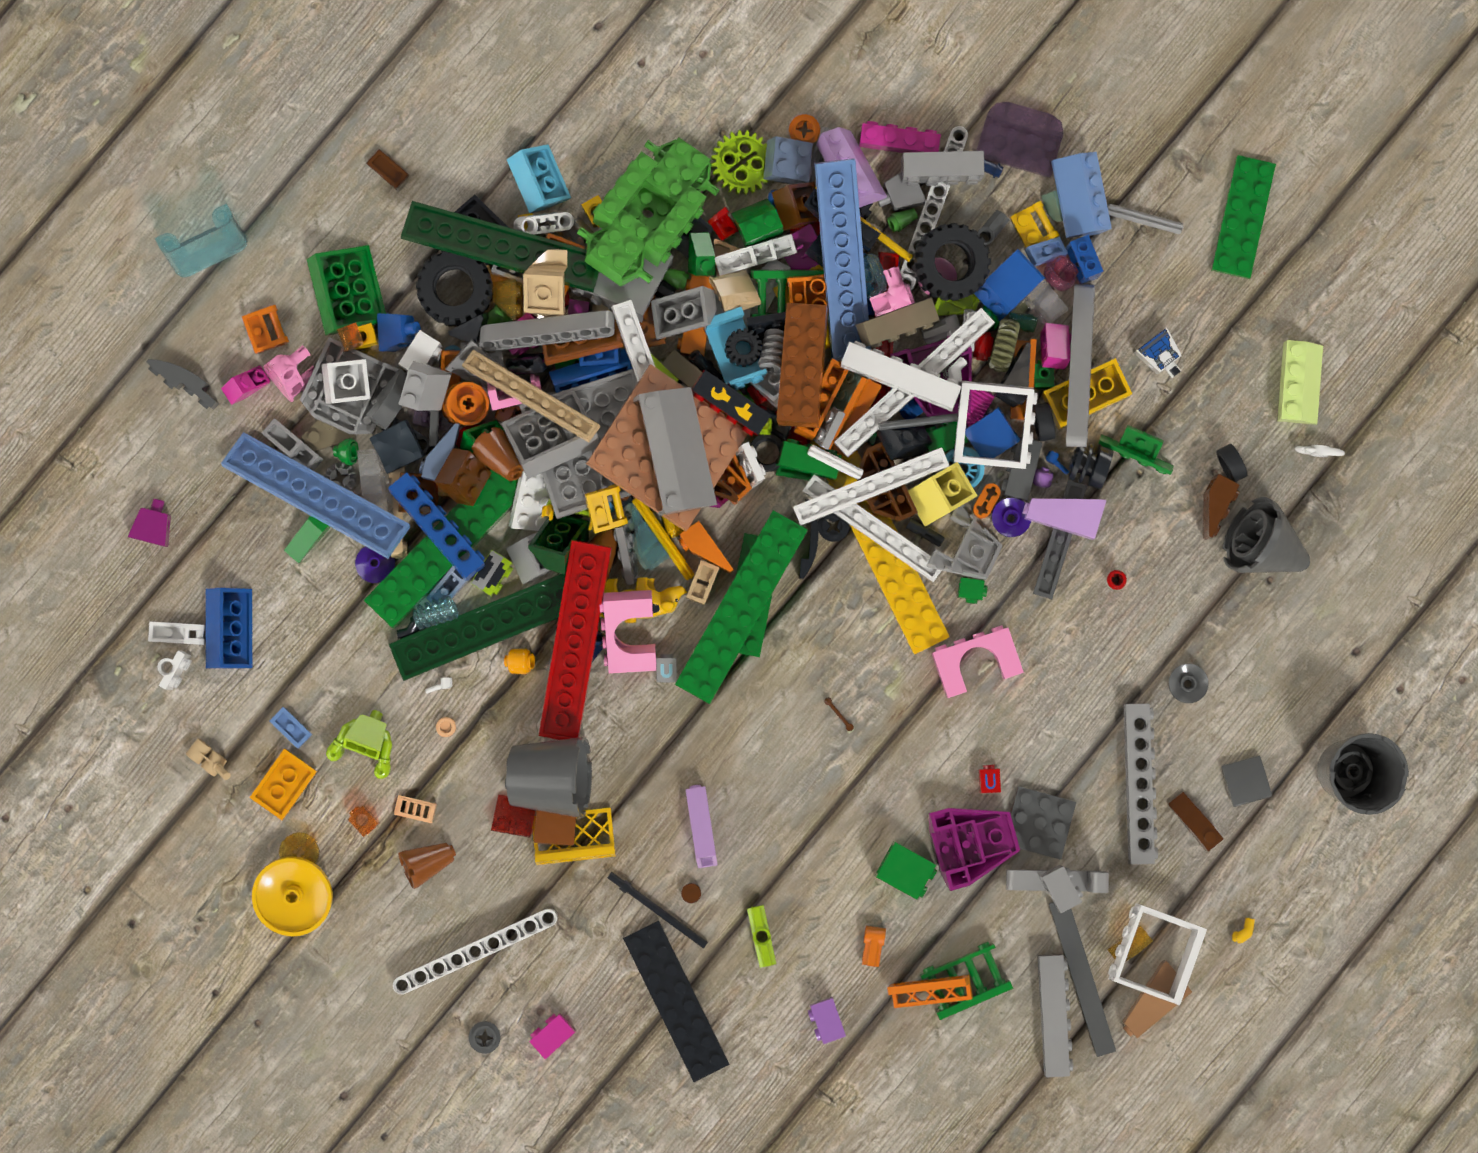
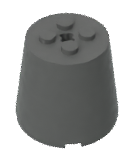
M1365 733L1338 741L1326 748L1320 756L1317 775L1322 788L1346 808L1356 813L1373 815L1389 810L1402 798L1406 790L1405 786L1407 777H1409V770L1405 755L1396 743L1385 736Z
M586 737L512 746L507 758L505 789H507L510 805L584 818L586 815L584 808L589 807L592 787V762H588L587 756L591 752L588 739Z

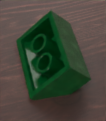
M554 512L553 519L549 520V517L546 519L529 543L528 549L547 570L566 574L572 540L582 542L589 540V521L569 515L557 519Z

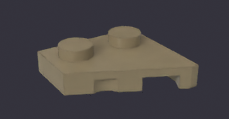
M320 420L301 436L314 452L339 445L341 441L347 438L356 439L354 435H350Z

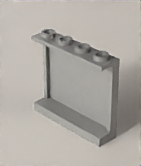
M671 255L665 264L661 262L658 267L644 258L643 269L653 276L649 284L639 277L620 287L608 277L599 273L593 293L570 287V290L579 297L589 298L594 304H602L608 307L610 311H612L611 307L613 305L632 300L638 320L642 323L643 315L668 268H671L673 264V256Z

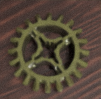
M1004 318L1000 321L989 359L990 369L998 372H1006L1009 369L1018 338L1019 322Z

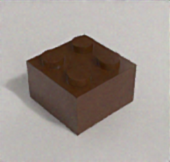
M452 448L434 482L456 503L474 506L491 472L470 451Z

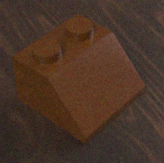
M815 182L787 185L772 192L783 230L796 229L819 222L804 206L816 187Z

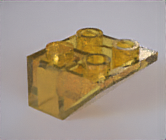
M516 279L493 282L494 304L512 322L522 317L521 304H518V299H522L521 285L517 283Z

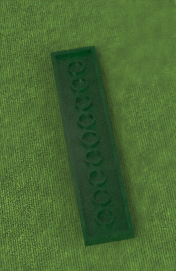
M415 201L411 202L401 233V239L521 273H524L546 250H567L568 267L564 272V285L592 293L600 273L585 262L586 249Z
M566 574L557 575L390 643L389 647L403 681L558 619Z

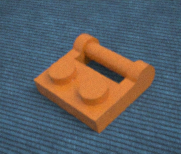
M271 305L242 316L255 354L289 343L288 337L285 336L279 321L276 305ZM265 315L270 316L278 338L272 341L263 317Z

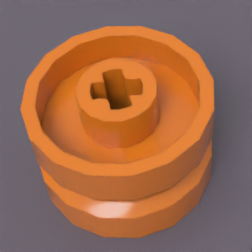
M459 382L447 388L441 410L443 416L449 422L459 424L460 426H471L481 422L486 417L489 410V398L486 391L480 385L473 382Z

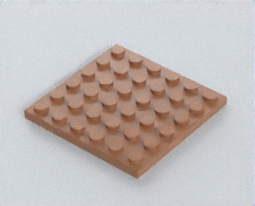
M650 364L586 464L658 513L662 511L663 506L640 401L634 402L633 398L643 393L685 387ZM693 397L714 488L746 438L747 433L737 423L734 425L725 419L726 416L721 412L718 414L709 408L710 405L705 401L700 402ZM701 508L663 515V517L682 530L687 531Z

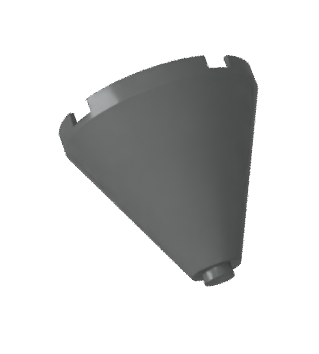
M1259 497L1252 500L1254 504L1250 508L1243 507L1238 512L1227 530L1223 543V549L1227 551V558L1223 557V560L1228 568L1238 573L1302 572L1309 567L1310 556L1278 503L1267 497Z

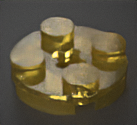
M296 832L287 836L281 842L279 858L297 857V854H294V850H297L300 846L305 851L301 858L310 860L315 864L317 863L320 849L316 839L311 835Z

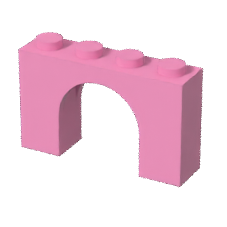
M652 591L604 593L603 601L600 605V613L604 612L605 617L601 619L602 631L606 630V636L602 637L603 649L607 648V654H604V666H608L609 674L657 671L655 644L628 645L619 640L615 634L616 627L626 619L653 617Z
M1003 625L992 628V633L985 635L984 632L972 635V640L966 641L963 638L954 641V646L947 648L945 644L935 648L936 652L932 653L947 698L967 692L960 672V661L964 653L971 648L981 647L989 650L997 660L1003 679L1024 673L1009 628L1004 629Z

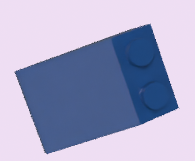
M1017 249L986 279L984 285L979 287L978 291L974 294L1001 321L1045 277Z

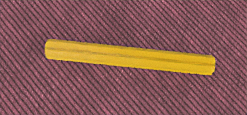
M634 498L632 500L633 504L685 580L688 581L695 576L694 572L653 512L643 502Z

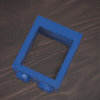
M1089 234L1073 240L1067 245V256L1079 284H1085L1098 279L1103 273V269Z

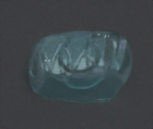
M872 253L863 255L866 294L867 298H871L886 291L887 282L879 258Z

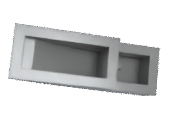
M275 418L262 432L265 437L291 459L313 471L324 460Z

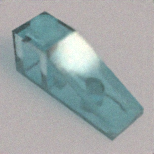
M634 508L632 516L638 553L641 557L638 561L644 570L649 568L650 571H653L668 560L670 556Z

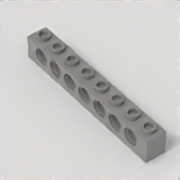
M1123 704L1128 864H1155V859H1158V848L1154 847V839H1157V827H1154V819H1157L1156 807H1153V799H1156V788L1152 787V779H1155L1156 773L1155 767H1152V759H1155L1154 747L1151 748V740L1154 739V728H1151L1150 720L1154 718L1153 708H1150V704ZM1137 718L1144 721V727L1140 730L1134 726ZM1138 738L1143 739L1145 742V746L1141 750L1135 746V741ZM1139 758L1145 761V767L1141 770L1136 767V760ZM1139 778H1143L1146 781L1145 788L1141 790L1136 786ZM1140 798H1144L1147 802L1146 807L1142 810L1137 807V801ZM1144 818L1147 821V827L1141 830L1137 823L1139 819ZM1141 838H1145L1148 841V846L1145 849H1140L1138 846Z

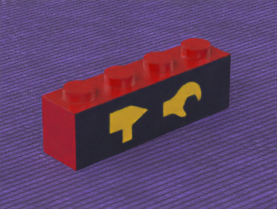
M703 370L691 388L694 393L693 397L700 402H703V400L710 404L709 408L716 413L723 412L727 415L725 419L734 425L736 423L742 425V430L750 436L753 434L759 435L771 417V414L706 370Z

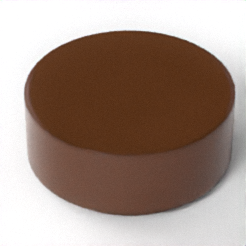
M694 883L686 884L682 888L681 896L685 902L695 903L701 897V889Z

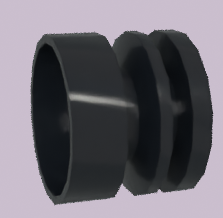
M1093 443L1089 444L1087 451L1085 447H1077L1069 464L1068 479L1073 481L1076 474L1079 473L1078 483H1081L1085 476H1089L1088 486L1101 490L1111 465L1114 450L1101 446L1095 454L1093 453Z

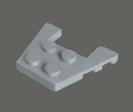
M964 505L953 510L949 518L967 528L954 557L951 558L935 549L928 561L927 567L986 580L1003 545L986 528L983 529L977 523L976 518L969 514L963 508Z

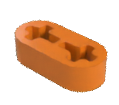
M989 483L983 488L973 506L975 517L979 519L988 517L1000 496L999 486ZM992 487L995 488L994 492L996 493V496H991V498L987 500L986 497L988 496V492L986 491V489H991ZM986 502L985 510L987 513L979 515V510L976 509L977 506L981 507Z

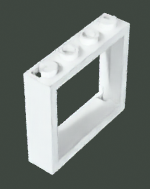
M961 381L962 387L959 400L954 462L1026 469V464H1030L1031 452H1028V444H1032L1033 432H1030V425H1034L1035 413L1032 412V407L1037 403V393H1034V388ZM970 390L1027 395L1020 461L963 456Z
M1135 903V906L1129 912L1130 920L1128 926L1126 925L1123 929L1121 945L1119 944L1116 948L1115 962L1109 968V979L1180 1005L1207 929ZM1143 912L1192 930L1169 994L1120 977Z

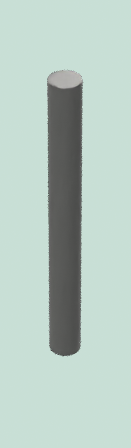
M957 413L881 422L878 423L879 431L954 422L958 421Z

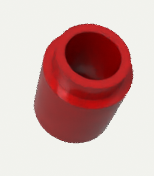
M985 332L974 342L973 359L988 361V357H991L994 337H991V333Z

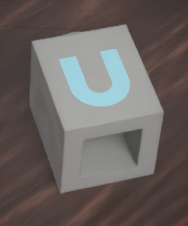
M661 654V658H656L657 683L676 682L677 658H673V654Z

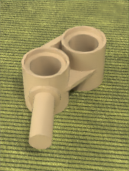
M197 738L185 754L200 765L201 763V767L215 777L219 774L224 780H228L231 775L224 768L227 760L212 750L204 741Z

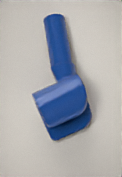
M1049 451L1046 461L1055 465L1067 475L1069 470L1057 461L1059 454Z

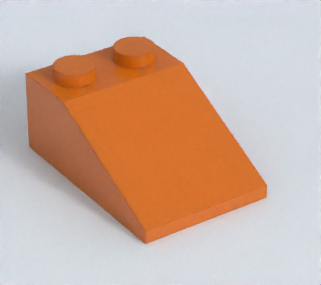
M699 521L690 526L687 531L679 534L681 538L679 543L685 552L689 550L691 554L719 567L729 574L734 572V569Z

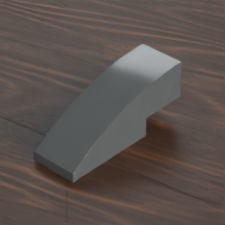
M401 368L375 398L377 402L366 414L379 428L385 430L402 408V405H399L407 373Z

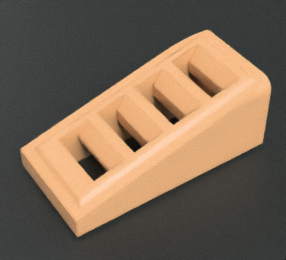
M398 795L394 815L433 823L437 804ZM403 800L407 801L404 812H400ZM412 802L414 803L412 814H408L410 803ZM418 804H421L422 806L420 810V815L417 816V807ZM429 806L427 818L423 817L425 807Z

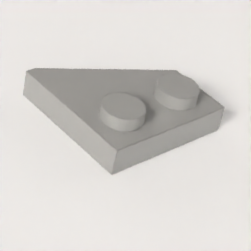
M833 407L827 413L813 441L828 450L845 413Z

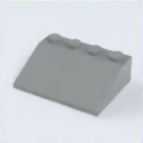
M574 390L556 398L588 417ZM533 409L501 423L528 479L595 449L600 442L597 433L588 443Z

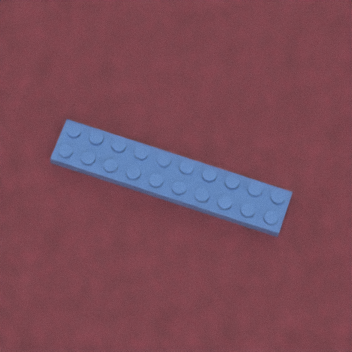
M854 158L814 163L831 359L833 358L837 361H842L849 342L854 343L858 341L862 343L856 325L869 320L856 161ZM871 346L865 347L866 349L871 350Z
M244 432L221 462L222 467L386 558L391 556L410 528L409 523Z

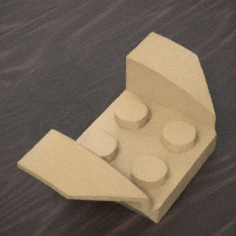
M546 250L524 272L525 313L534 314L537 318L568 315V309H565L564 272L568 267L567 250Z

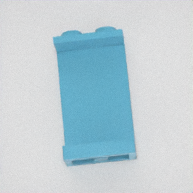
M742 307L715 315L711 324L703 327L725 384L734 390L742 389L745 387V384L750 382L753 384L759 383L764 380L763 378L767 374L766 369H760L758 365L759 359L750 366L742 367V365H739L738 367L735 366L736 363L733 362L732 364L730 362L731 359L726 357L725 344L729 335L733 331L736 332L737 329L744 330L746 328L743 321L744 312ZM739 341L736 344V350L738 353L745 355L751 351V346L746 341Z

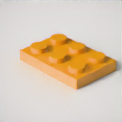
M284 748L249 798L283 821L318 771Z

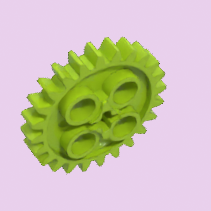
M738 130L737 136L730 132V139L724 135V143L718 141L717 145L719 148L713 149V152L717 155H712L710 158L715 161L711 164V167L716 168L712 175H719L716 182L723 181L722 188L728 185V192H731L734 188L737 195L741 190L746 195L748 189L754 193L755 186L761 189V182L764 184L768 182V180L763 179L767 143H761L763 137L757 140L756 133L752 137L749 136L748 130L744 135H742L741 130ZM740 145H747L749 152L743 153L740 150ZM753 152L757 153V155L750 158L745 165H740L732 173L728 172V170L735 167L740 160L743 161ZM731 156L734 163H725L724 157ZM758 161L761 164V168L754 169L751 162ZM736 172H742L745 175V180H738Z

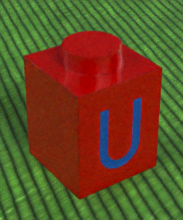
M983 765V769H978L980 793H1000V768L995 769V765Z

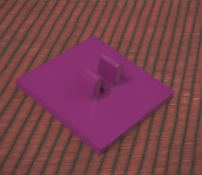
M811 224L792 234L798 253L784 257L791 270H809L819 265L805 254L818 237Z

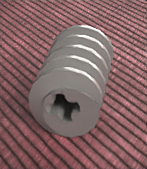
M768 329L764 332L758 363L761 370L766 369L768 373L774 374L781 373L784 331Z

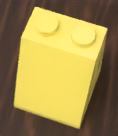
M958 462L908 490L918 511L917 514L924 526L931 524L977 497L975 490Z

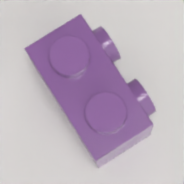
M833 997L810 1004L811 1009L808 1010L811 1022H816L817 1029H814L818 1041L822 1040L823 1044L846 1037Z

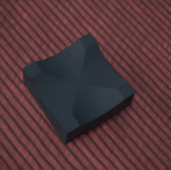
M404 420L369 438L387 474L425 456L408 420Z

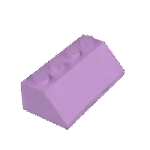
M837 127L821 134L816 145L825 162L855 159L859 208L887 197L850 130Z

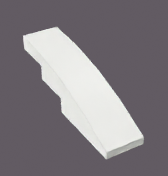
M789 234L715 257V262L719 275H724L798 252L793 235Z

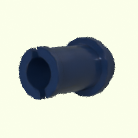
M984 159V172L993 175V178H1000L1004 167L1000 163L997 165Z

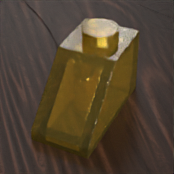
M1141 925L1137 927L1126 961L1153 942ZM1123 937L1107 949L1114 959H1116V948L1119 944L1121 945Z

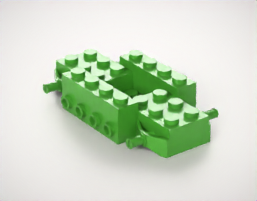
M679 137L677 140L675 139L661 146H657L648 140L644 147L653 152L654 160L641 151L637 158L630 162L626 169L627 171L618 178L613 189L607 192L603 202L594 209L593 223L602 229L590 233L581 227L577 234L586 239L585 262L620 287L639 277L649 284L653 276L644 271V258L656 267L661 262L665 264L671 256L670 250L673 247L676 249L682 241V238H680L682 234H688L693 226L692 221L695 218L698 220L704 212L702 207L706 196L701 191L707 190L716 196L720 190L709 181L711 159ZM649 210L653 213V216L647 218L643 215V211Z

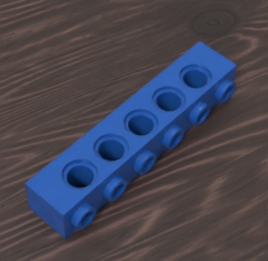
M406 472L388 487L389 492L464 580L468 581L485 567L483 562L484 556L478 550L474 551L470 547L472 543L467 536H461L457 530L459 528L455 522L446 519L444 516L446 512L440 505L435 506L430 493L427 490L423 492L419 487L420 482L414 475L410 477ZM409 492H416L418 496L416 499L410 500L407 498V494ZM426 506L431 509L427 515L420 513L422 507ZM437 521L444 524L440 530H435L432 527ZM450 536L457 539L453 545H448L445 542ZM463 551L468 552L470 555L466 560H461L458 557Z

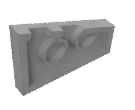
M632 516L627 517V524L616 527L614 530V539L618 541L619 545L618 558L622 560L623 565L621 574L622 578L626 580V585L635 584L637 578H639L636 553L632 552L635 538L634 534L630 533L629 524L633 523Z

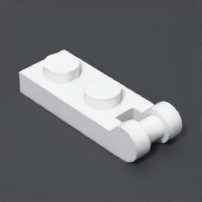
M150 622L148 641L205 645L203 636L204 631H206V625ZM190 630L196 631L195 638H190Z

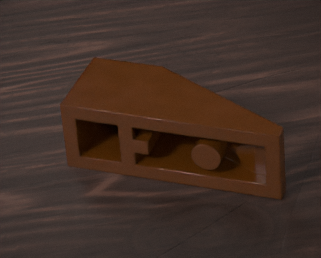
M1184 792L1168 803V806L1205 851L1209 852L1224 839Z

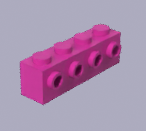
M867 121V123L862 124L859 147L898 153L939 152L941 134H937L935 130L927 129L925 132L917 131L915 127L901 129L894 124L880 126L877 122Z

